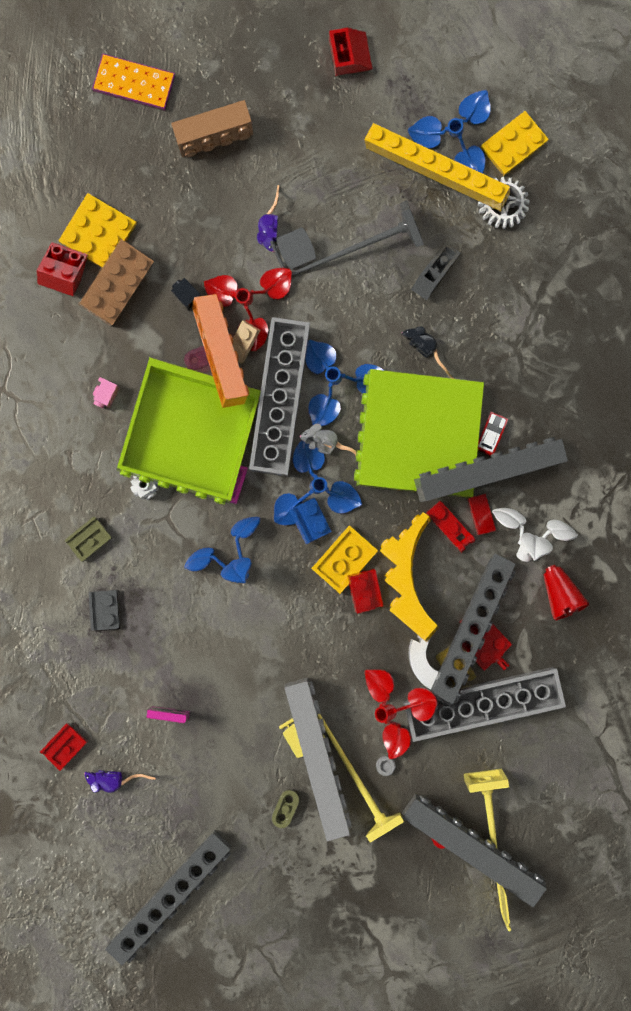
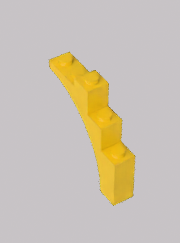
M423 512L421 515L415 516L411 522L412 526L408 530L404 529L399 535V541L393 536L390 539L387 538L381 544L382 549L380 552L396 565L395 569L392 567L385 575L387 577L385 579L386 583L401 595L400 598L396 597L392 601L390 611L427 643L439 627L421 606L413 581V558L416 546L422 532L431 521L430 517Z

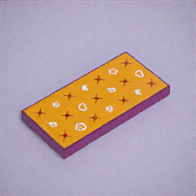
M102 54L92 90L97 93L165 111L174 83L175 73Z

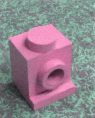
M99 377L98 381L101 384L100 386L97 385L93 392V396H95L93 404L102 409L105 406L110 408L120 387Z

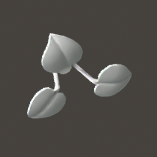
M498 508L492 511L502 525L512 529L519 527L520 539L518 544L520 547L516 556L525 562L531 561V558L535 561L552 552V544L545 539L549 534H553L556 539L563 541L573 540L578 536L572 527L559 520L548 521L546 526L549 530L542 537L531 533H524L523 524L526 523V519L521 513L510 508Z

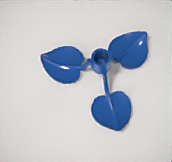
M488 91L475 92L461 102L459 114L466 119L453 118L449 121L448 127L441 131V122L436 117H423L408 128L410 137L415 143L431 149L440 144V135L449 132L452 137L459 138L463 152H459L455 156L454 161L483 174L485 168L483 151L475 145L466 149L462 134L464 132L463 123H467L470 120L472 124L478 125L484 123L489 118L491 107Z
M308 340L306 364L310 371L315 374H321L326 369L325 377L329 382V396L318 394L309 402L308 410L313 425L320 424L321 427L326 426L338 417L340 403L338 400L331 399L333 385H338L342 378L357 382V389L363 394L366 393V385H363L364 375L370 369H383L376 365L364 364L356 369L357 378L347 376L344 373L341 374L337 367H330L336 361L334 348L327 343Z
M303 440L295 448L293 464L300 473L309 470V474L314 480L310 483V491L299 500H297L295 495L289 493L281 495L276 500L274 505V522L280 525L295 524L289 510L300 505L312 493L320 494L326 491L327 494H330L327 503L330 509L336 513H347L362 505L359 494L350 484L343 481L335 482L332 484L330 491L327 487V481L313 473L312 470H318L322 467L325 459L324 454L319 452L318 448L310 449V444L305 443Z
M248 517L238 521L232 527L230 533L232 536H236L235 541L239 559L231 561L226 566L213 555V548H202L188 558L184 568L189 571H199L208 566L211 560H215L223 567L221 571L223 579L236 583H246L252 562L249 558H243L239 539L250 536L256 530L261 518Z

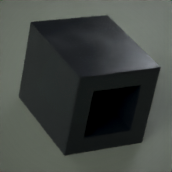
M185 278L177 280L172 285L173 289L171 292L173 296L189 311L192 308L194 297H200V293Z

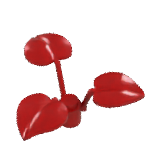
M287 268L271 269L261 276L260 285L264 290H251L250 292L245 288L238 289L235 279L228 275H220L204 281L207 295L217 294L218 301L222 302L223 307L230 306L233 302V297L244 306L250 317V320L245 321L260 330L251 348L253 352L264 345L269 332L266 321L262 318L254 319L249 309V305L253 302V295L265 294L267 292L268 296L272 299L284 298L291 288L292 271Z
M365 670L366 684L371 696L377 702H383L375 710V718L380 723H389L383 730V742L387 749L389 759L400 757L410 748L411 734L408 729L401 728L400 723L391 720L396 717L397 712L411 708L414 718L419 721H427L433 717L436 711L437 698L428 689L416 688L408 694L410 705L395 708L393 705L387 704L391 698L389 694L394 690V680L391 674L385 670Z

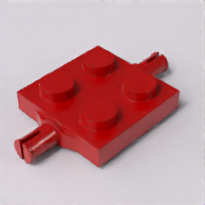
M492 624L489 632H485L483 636L485 642L480 650L477 649L475 654L477 660L475 663L485 671L491 664L497 662L504 671L507 669L506 667H509V664L502 656L512 644ZM471 625L470 632L474 635H477V627ZM463 643V644H462L463 650H464L465 652H469V651H470V646H469V644H468V643Z

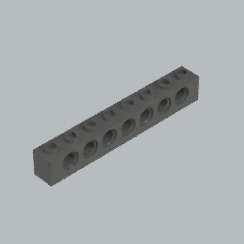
M497 554L490 558L430 690L437 700L449 706L454 702H458L461 696L459 689L462 684H466L469 678V674H467L468 669L473 667L477 660L475 656L477 649L480 650L485 642L483 636L485 632H489L493 624L490 620L493 614L496 615L499 611L500 604L498 602L507 593L508 587H506L508 580L511 581L516 572L513 570L515 563ZM494 574L501 577V583L493 579ZM486 591H490L493 594V600H489L486 597ZM478 608L485 610V617L479 616ZM471 625L477 627V635H474L470 632ZM463 643L469 644V652H465L462 649ZM455 660H459L462 663L461 670H457L454 667ZM447 678L454 680L453 688L446 685Z
M214 830L111 940L105 950L120 965L123 966L126 961L130 963L136 957L138 948L141 947L143 949L149 943L151 934L153 932L157 934L163 928L164 924L162 923L165 919L168 918L170 920L176 914V908L179 904L184 905L191 896L189 894L192 890L195 889L197 891L203 885V879L206 875L211 876L218 867L216 865L220 860L224 862L230 856L231 845ZM212 851L215 853L216 858L210 860L206 857L205 853ZM200 866L202 873H194L192 867ZM181 880L187 881L188 884H189V887H187V888H182V887H180L179 881H181ZM173 895L175 901L172 903L168 902L165 896ZM152 910H160L162 916H154ZM139 924H146L148 930H140ZM131 938L135 944L130 946L126 943L125 939Z

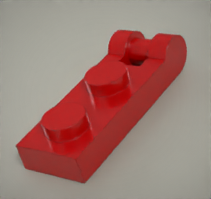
M441 500L426 512L435 525L461 553L466 550L465 547L468 544L476 541ZM462 534L465 538L459 542L456 537Z

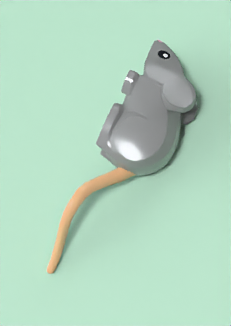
M314 424L300 435L301 440L310 444V449L318 448V451L321 453L331 454L332 450L337 447L341 450L351 451L356 456V450L340 444L337 435L330 430H321L320 424Z

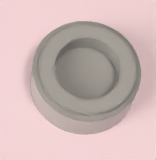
M381 756L376 762L377 771L383 776H389L395 771V762L393 759H389L388 756Z

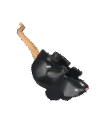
M419 326L407 329L401 333L406 339L410 340L409 345L413 348L416 347L417 351L425 358L434 353L437 363L451 379H454L438 357L436 339L432 335L425 333L424 327Z

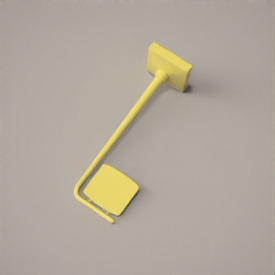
M318 714V718L323 719L321 714ZM292 718L280 725L279 728L288 727L283 732V735L295 756L299 758L303 756L295 724L289 726V724L294 722ZM323 719L326 733L375 817L376 824L366 835L371 843L403 823L404 819L401 813L387 817L384 813H381Z
M502 768L465 773L464 781L469 792L482 791V794H484L490 840L496 845L495 848L498 849L492 793L494 789L508 788V779ZM497 883L502 918L507 930L510 932L507 896L504 887Z

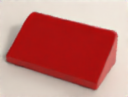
M486 494L468 498L467 501L477 536L496 531Z

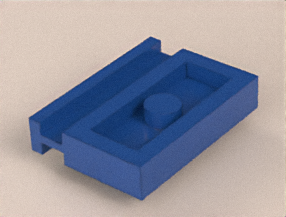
M315 497L289 510L305 544L332 532Z

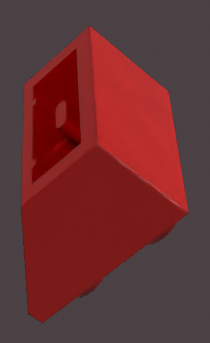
M348 27L329 31V44L335 76L373 69L366 32Z
M51 242L37 268V283L41 286L74 296L81 283L88 255Z

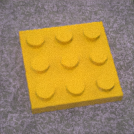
M87 193L58 241L70 249L87 254L89 261L102 268L121 239L125 242L127 241L137 222Z

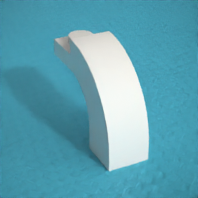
M417 636L420 638L419 642L411 639L409 645L410 666L417 679L427 688L431 689L439 671L433 669L426 659V648L430 639L426 643L421 637Z

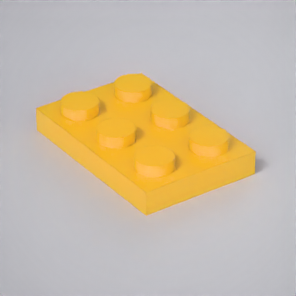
M524 111L484 142L480 148L501 174L505 176L546 144L549 139L528 113Z
M349 525L311 569L341 594L349 584L347 576L359 573L378 550Z

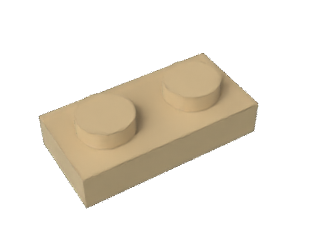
M245 320L241 322L233 338L232 345L234 351L238 353V362L240 364L244 363L260 332L258 328Z

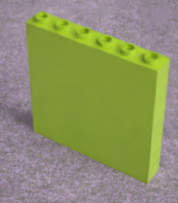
M149 357L117 471L124 477H139V481L150 483V481L157 482L158 486L169 489V486L177 488L176 491L188 494V492H192L201 499L209 497L213 498L214 502L225 505L226 502L229 503L232 498L261 391L248 387L249 396L245 404L222 408L213 376Z
M370 369L364 375L363 385H366V393L362 394L361 404H364V412L360 413L362 431L358 433L360 450L356 452V462H359L358 469H355L354 481H357L356 486L417 492L414 479L420 478L419 474L431 471L432 475L438 473L437 469L449 466L450 470L456 468L455 464L467 461V465L474 463L473 459L477 458L484 382ZM474 488L448 496L470 498L473 497Z

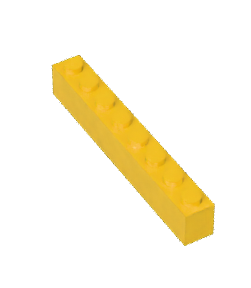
M372 124L364 139L366 149L499 211L502 210L510 195V186L377 124Z

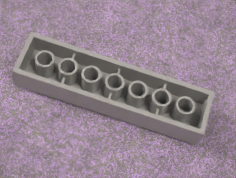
M274 317L271 319L249 467L250 471L288 477L310 330L309 322Z
M551 667L460 688L461 696L458 702H454L449 706L437 700L436 711L433 717L427 721H419L414 718L411 708L406 709L405 713L411 739L415 742L566 707L558 671L556 668ZM408 700L403 701L404 706L410 705Z
M308 678L286 683L284 687L326 840L330 841L350 835L349 829L352 828L349 813L344 812L347 809L344 794H339V790H342L339 776H334L336 765L333 756L329 757L328 752H331L328 737L324 738L323 733H326L323 719L318 718V714H321L318 700H313L312 695H315L313 682H308Z

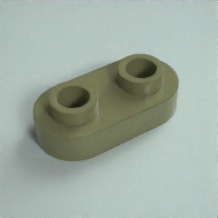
M287 789L280 795L272 815V822L276 827L285 828L290 824L299 804V795L296 791ZM292 796L293 801L287 802L286 797ZM279 814H284L286 818L280 820L278 816Z

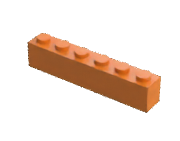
M217 294L194 297L192 310L222 408L245 404L249 396V389L244 384V373L238 365V353L234 351L232 346L233 337L228 333V322L222 314V302L218 301Z

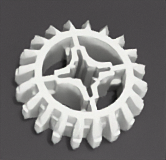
M503 176L500 182L510 186V192L515 197L509 195L505 209L503 206L502 210L499 211L500 215L492 210L495 208L480 201L478 206L482 207L479 213H485L483 220L489 218V225L495 222V228L502 224V228L505 229L507 223L512 228L514 222L519 224L521 222L520 218H525L524 212L529 210L526 205L530 201L525 199L528 196V192L522 193L525 187H518L519 181L513 184L511 183L512 178H509L508 182H506ZM518 206V210L514 214L507 216L509 208Z

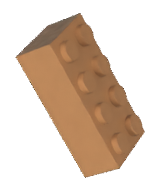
M245 100L171 123L182 157H192L197 152L203 150L205 152L211 151L216 146H227L232 141L238 139L246 140L253 135L252 121Z
M121 239L78 305L109 326H112L154 261Z

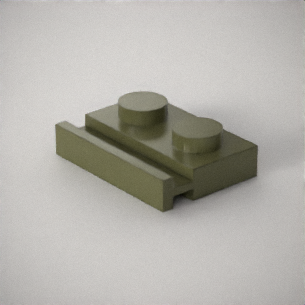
M94 516L64 541L70 546L80 561L84 562L109 542L112 536Z

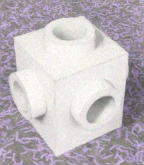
M133 476L134 479L130 481L133 486L130 488L136 497L150 499L157 494L156 491L159 490L157 482L150 481L145 488H141L140 483L142 481H139V477Z

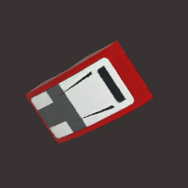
M490 412L478 440V451L490 456L495 452L507 424V418Z

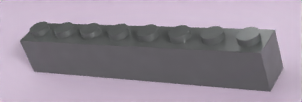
M554 437L544 439V443L540 445L537 442L526 444V448L520 450V447L508 449L509 453L504 455L502 451L493 453L491 458L486 460L484 456L473 459L474 463L468 465L467 461L455 464L456 468L450 470L449 466L437 469L438 473L432 475L431 471L419 474L420 478L414 479L419 500L424 502L567 462L568 459L562 439L555 440Z
M415 793L402 812L404 820L530 906L534 907L547 889L545 879L540 874H533L524 863L514 861L508 852L504 850L501 852L495 848L496 845L493 842L479 837L480 835L477 831L463 826L461 820L456 817L451 818L442 807H435L426 796H419Z

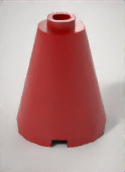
M553 565L545 569L546 573L543 576L554 620L564 619L573 615L572 613L580 612L589 606L588 600L561 567Z

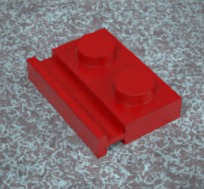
M375 569L347 576L354 609L357 614L373 610L377 607H383Z
M66 723L40 753L61 771L88 741L73 729L69 723Z

